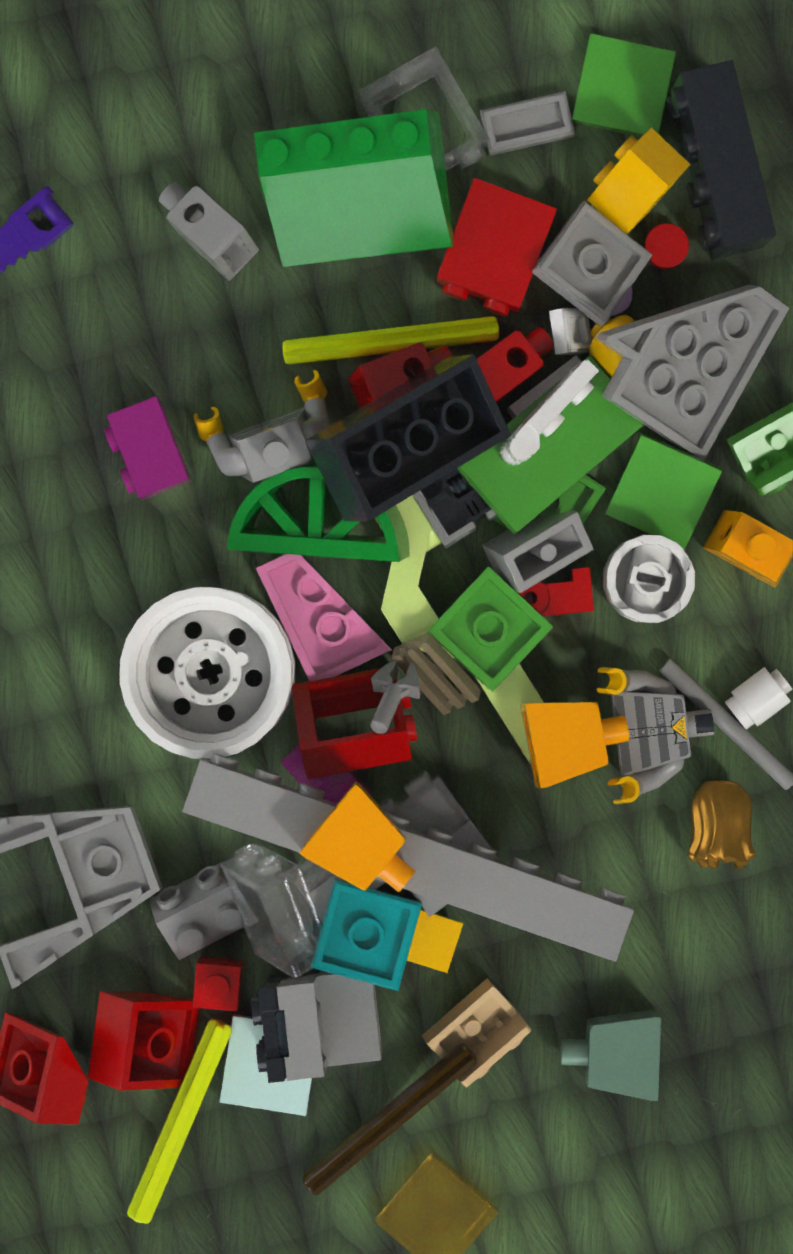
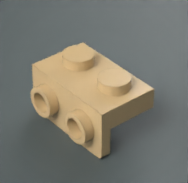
M487 978L427 1030L422 1037L426 1044L441 1059L461 1043L466 1044L474 1052L477 1058L475 1065L458 1078L465 1087H468L476 1079L483 1077L490 1067L509 1050L516 1048L523 1038L531 1032V1028L518 1009Z

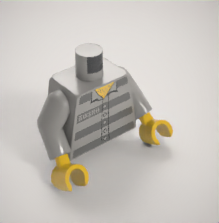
M313 370L315 377L307 384H303L299 375L295 378L294 383L305 402L304 407L228 435L224 433L220 413L216 407H211L213 417L208 420H201L197 413L194 414L193 417L199 438L207 441V445L222 473L227 476L241 475L251 482H257L314 460L305 440L330 426L324 400L327 395V389L317 370Z
M600 667L598 672L607 673L610 681L606 688H597V692L611 694L613 717L624 715L629 730V741L617 744L620 774L625 777L610 779L608 786L620 784L623 789L622 797L613 800L614 804L631 803L639 795L661 787L682 770L684 759L691 757L689 738L714 735L711 709L686 712L684 695L676 693V689L671 682L646 670H621L618 668Z

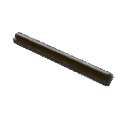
M464 1043L455 1047L308 1170L302 1179L305 1187L313 1195H319L474 1066L477 1059L474 1052Z

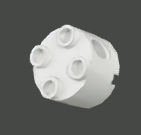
M642 535L622 542L609 555L603 569L602 587L608 604L621 616L634 622L659 623L674 617L687 606L695 589V570L688 555L677 542L661 535Z

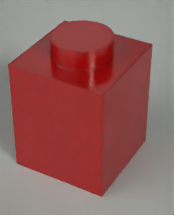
M200 956L196 963L193 1008L237 1011L241 998L244 960Z

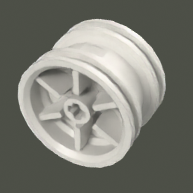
M194 587L174 592L154 603L136 621L126 638L120 658V687L125 706L135 724L154 743L171 753L192 759H212L213 753L226 757L237 754L254 745L279 722L292 696L291 688L295 684L296 660L285 629L265 605L246 594L215 587ZM190 622H197L202 627V633L197 639H190L185 634V628ZM235 628H240L246 633L245 642L239 646L233 645L229 640V634ZM162 657H170L174 662V669L169 674H164L158 669V662ZM209 659L213 665L220 663L223 673L217 675L219 682L213 684L210 678L202 679L200 676V669L206 668L203 664V661ZM255 669L262 674V683L257 687L249 686L245 681L246 673L250 670ZM179 698H185L190 702L191 709L186 715H180L174 709V703ZM225 704L232 706L235 711L234 718L227 722L218 717L219 707Z

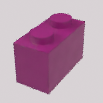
M157 396L107 415L111 426L104 428V432L112 452L121 451L126 467L120 469V473L129 494L136 492L138 498L144 500L191 482L166 413Z

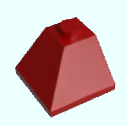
M5 1012L0 1032V1105L36 1124H79L86 1098L88 1080L65 1038L18 1015Z

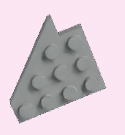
M749 284L601 332L596 339L623 357L602 397L683 451L705 459L787 314L789 307L760 286Z

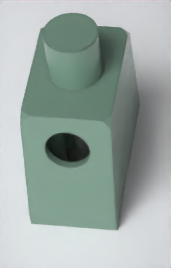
M646 1010L589 1018L586 1023V1039L561 1038L560 1065L585 1066V1082L587 1087L649 1101H658L661 1016L657 1010Z

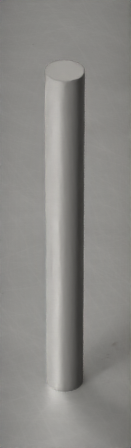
M671 658L662 665L659 672L698 709H711L713 723L784 790H788L793 785V773Z

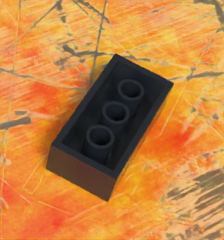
M732 59L680 72L671 88V96L666 97V106L671 123L678 122L682 139L676 142L677 151L691 164L689 170L692 182L687 183V190L693 209L699 207L703 222L702 225H698L701 247L703 251L710 250L712 261L761 249L777 234L734 61Z
M473 354L444 359L305 441L344 521L369 522L510 437L511 433Z

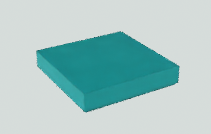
M335 878L311 968L398 991L422 902L369 887L364 891L347 881Z

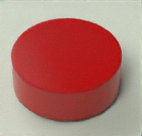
M667 223L653 228L644 241V249L652 254L648 262L659 269H672L678 266L685 259L689 250V241L685 232L680 227Z

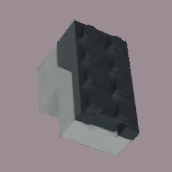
M316 970L268 976L259 987L257 994H254V998H251L254 1026L263 1025L264 1034L262 1035V1040H259V1044H256L259 1072H267L268 1083L283 1082L286 1078L287 1081L324 1077L328 1066L380 1061L382 1059L376 991L373 984Z

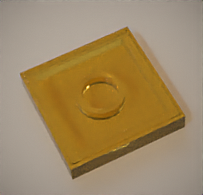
M431 1153L378 1214L375 1222L412 1254H463L498 1214V1209L437 1156Z

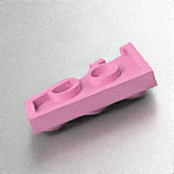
M285 554L256 568L309 681L338 676L392 650L302 555Z

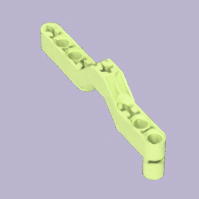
M413 495L396 505L408 533L410 556L400 562H391L381 611L402 644L427 633L439 619L418 585L426 552L442 542ZM375 517V520L377 521V523L379 524V526H380V528H381V525H380L378 519ZM518 664L493 692L488 690L476 678L531 765L520 704L544 702L521 665Z

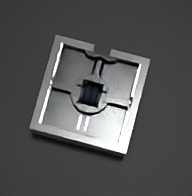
M458 469L453 470L413 495L445 549L475 531L476 526L474 522L484 516L487 517L489 522L498 517Z

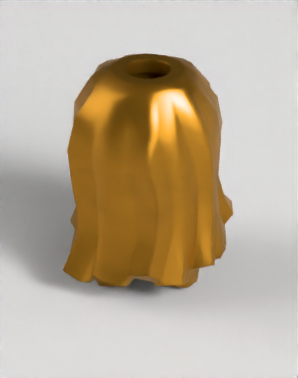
M706 781L699 786L693 795L691 804L692 835L687 858L697 862L699 867L715 869L719 867V861L722 860L723 863L733 862L734 869L746 868L745 865L749 860L756 857V851L751 841V799L740 783L736 781Z

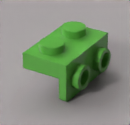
M793 402L726 439L745 481L760 496L782 490L787 486L788 481L793 479Z

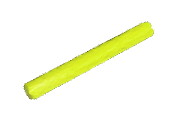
M490 316L291 339L283 342V356L285 363L292 365L394 353L420 342L424 344L426 349L439 348L444 345L456 346L496 341L499 338V325L497 318Z
M210 1019L205 1027L128 1207L127 1215L136 1222L148 1224L154 1216L232 1034V1027L226 1022Z

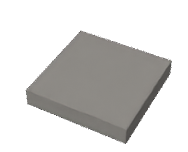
M583 201L572 213L532 270V273L595 323L602 326L612 315L652 254L587 202Z

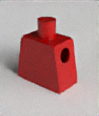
M536 328L526 337L519 330H516L476 359L497 404L531 379L544 366L541 358L554 349V343L543 328Z
M420 342L360 365L347 380L359 408H362L410 380L405 375L403 369L410 371L413 377L444 359L453 356L446 345L427 352L424 344Z

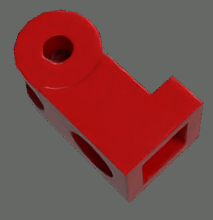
M590 567L571 569L572 581L550 584L539 582L522 593H518L541 616L594 611Z

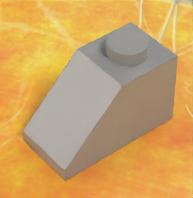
M574 510L533 519L515 535L508 529L482 544L494 572L518 593H522L594 550L581 519Z

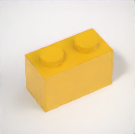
M650 128L639 140L632 135L614 154L619 162L615 165L610 161L593 179L598 187L587 199L605 218L626 234L650 212L691 165L653 128Z

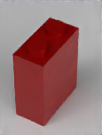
M474 178L453 232L454 247L447 248L437 275L436 283L443 286L441 292L462 301H466L468 295L485 301L483 308L498 315L508 316L509 311L518 314L533 274L532 270L537 264L557 208Z

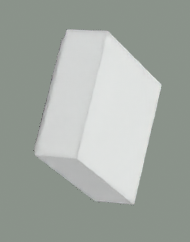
M560 308L549 311L555 355L589 353V345L592 338L590 336L588 316L578 308Z

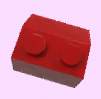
M100 991L88 1079L120 1091L180 1088L193 1058L199 1008H193V999L139 991Z

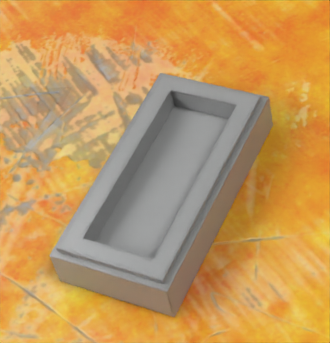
M565 91L480 110L479 113L489 156L575 136Z

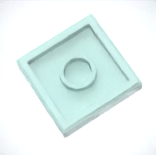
M234 1014L219 1103L306 1116L312 1078L287 1081L286 1078L283 1082L268 1083L267 1072H259L256 1055V1044H259V1040H262V1035H264L263 1025L254 1026L252 1016Z

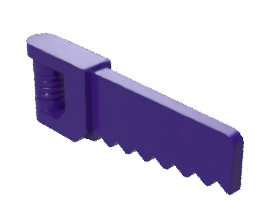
M49 186L44 187L10 215L9 221L0 228L1 273L6 271L7 265L15 266L18 257L26 259L29 250L37 252L40 249H47L74 225V222L52 197L54 191ZM39 208L50 220L54 228L50 231L39 230L29 219L28 215Z

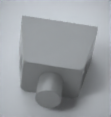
M173 182L161 193L159 202L170 211L166 217L170 224L183 239L229 282L259 251L246 229L200 187L195 186L187 192L178 182Z

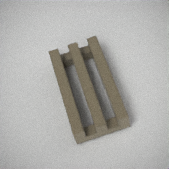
M430 632L393 649L392 659L393 661L396 660L397 665L406 675L410 663H413L418 674L420 690L443 715L450 713L452 706H455L457 709L464 707L466 700H469L471 703L479 700L481 689ZM419 648H422L430 656L433 662H431ZM444 673H445V674L449 677V679L458 687V689H459L458 691H457V690L452 686V684L443 676Z

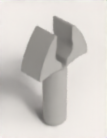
M396 660L383 666L371 678L373 691L384 693L370 724L374 732L379 734L387 732L400 699L404 697L420 699L418 674L413 663H410L407 675L395 684L393 682L398 674Z

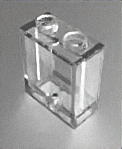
M436 46L359 90V99L369 117L384 115L380 109L382 106L435 77L470 138L469 141L444 154L445 169L448 170L457 164H460L463 169L484 157L485 154L482 150L487 147L489 138Z
M258 843L239 848L233 854L234 857L221 863V867L254 954L296 979L313 969L311 964L321 931V925L299 865Z

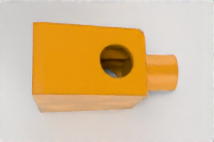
M723 510L703 546V549L773 588H776L793 558L792 539L743 512ZM732 526L730 532H729L728 535L726 536V533L728 532V530H729L730 527Z
M597 702L520 704L534 783L537 788H546L608 765L606 746L629 741V730L625 716L601 719Z
M357 781L300 850V854L306 859L364 891L379 876L399 892L416 871L396 855L397 851L405 843L406 836Z

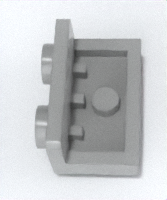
M222 861L214 866H208L197 875L176 886H169L163 889L158 895L150 899L155 923L178 960L256 921L254 911L235 881L232 869L227 861Z

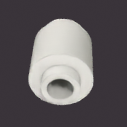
M763 667L731 691L733 696L725 701V703L747 730L753 724H756L758 727L789 704L791 701L786 694L793 689L777 669L769 673Z

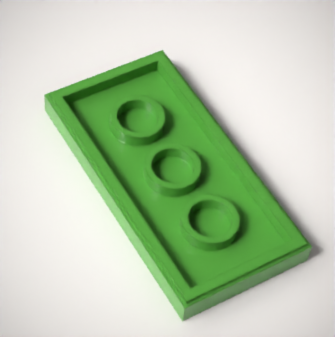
M590 355L585 360H589L599 370L589 381L594 386L593 390L578 405L575 406L570 402L560 414L565 420L547 438L542 433L539 435L540 448L535 454L531 455V458H527V461L520 462L518 465H507L500 458L501 454L499 453L501 452L500 447L503 446L502 443L506 442L505 439L457 468L513 535L518 533L644 426V424L602 397L611 379ZM556 384L507 424L511 434Z

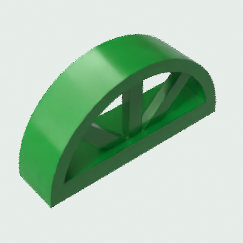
M316 463L304 464L285 470L282 473L269 477L256 486L239 506L230 527L227 550L400 562L410 556L408 533L396 505L376 517L385 537L350 535L348 533L360 521H344V519L328 533H324L325 480ZM310 478L308 532L303 530L273 495L280 487L295 479ZM262 507L265 508L283 530L254 528Z

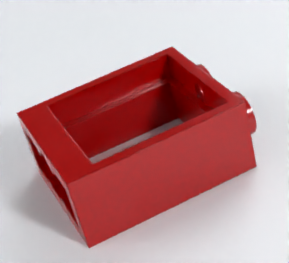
M380 669L292 685L291 691L300 752L307 779L412 760L409 742L418 740L413 714L404 716L403 709L411 708L410 697L400 699L393 716L395 728L388 729L386 733L369 732L319 742L317 718L378 707L384 693L373 691L371 678Z

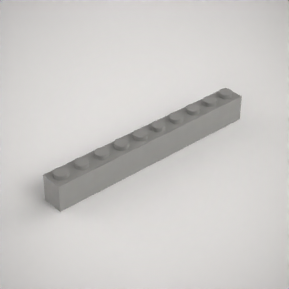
M213 753L211 760H200L182 812L299 853L304 844L337 805V803L323 799L324 790L304 783H299L298 789L280 784L282 776L261 768H256L253 775L237 769L239 761L227 756L224 757ZM386 812L388 817L406 836L405 843L397 851L396 855L416 870L403 889L605 959L617 961L634 909L629 904L624 903L626 895L605 887H600L598 894L581 888L583 880L571 875L557 872L554 879L539 874L540 866L533 862L514 857L513 863L510 864L496 859L497 851L474 842H471L469 849L452 843L454 836L449 833L429 827L427 833L424 834L409 829L410 820ZM377 876V877L375 878V879H377V880H380V881L385 882V881H384L383 879H381L379 876Z

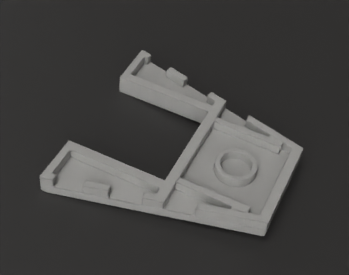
M133 805L0 817V853L49 836L78 917L0 945V957L12 989L163 888Z

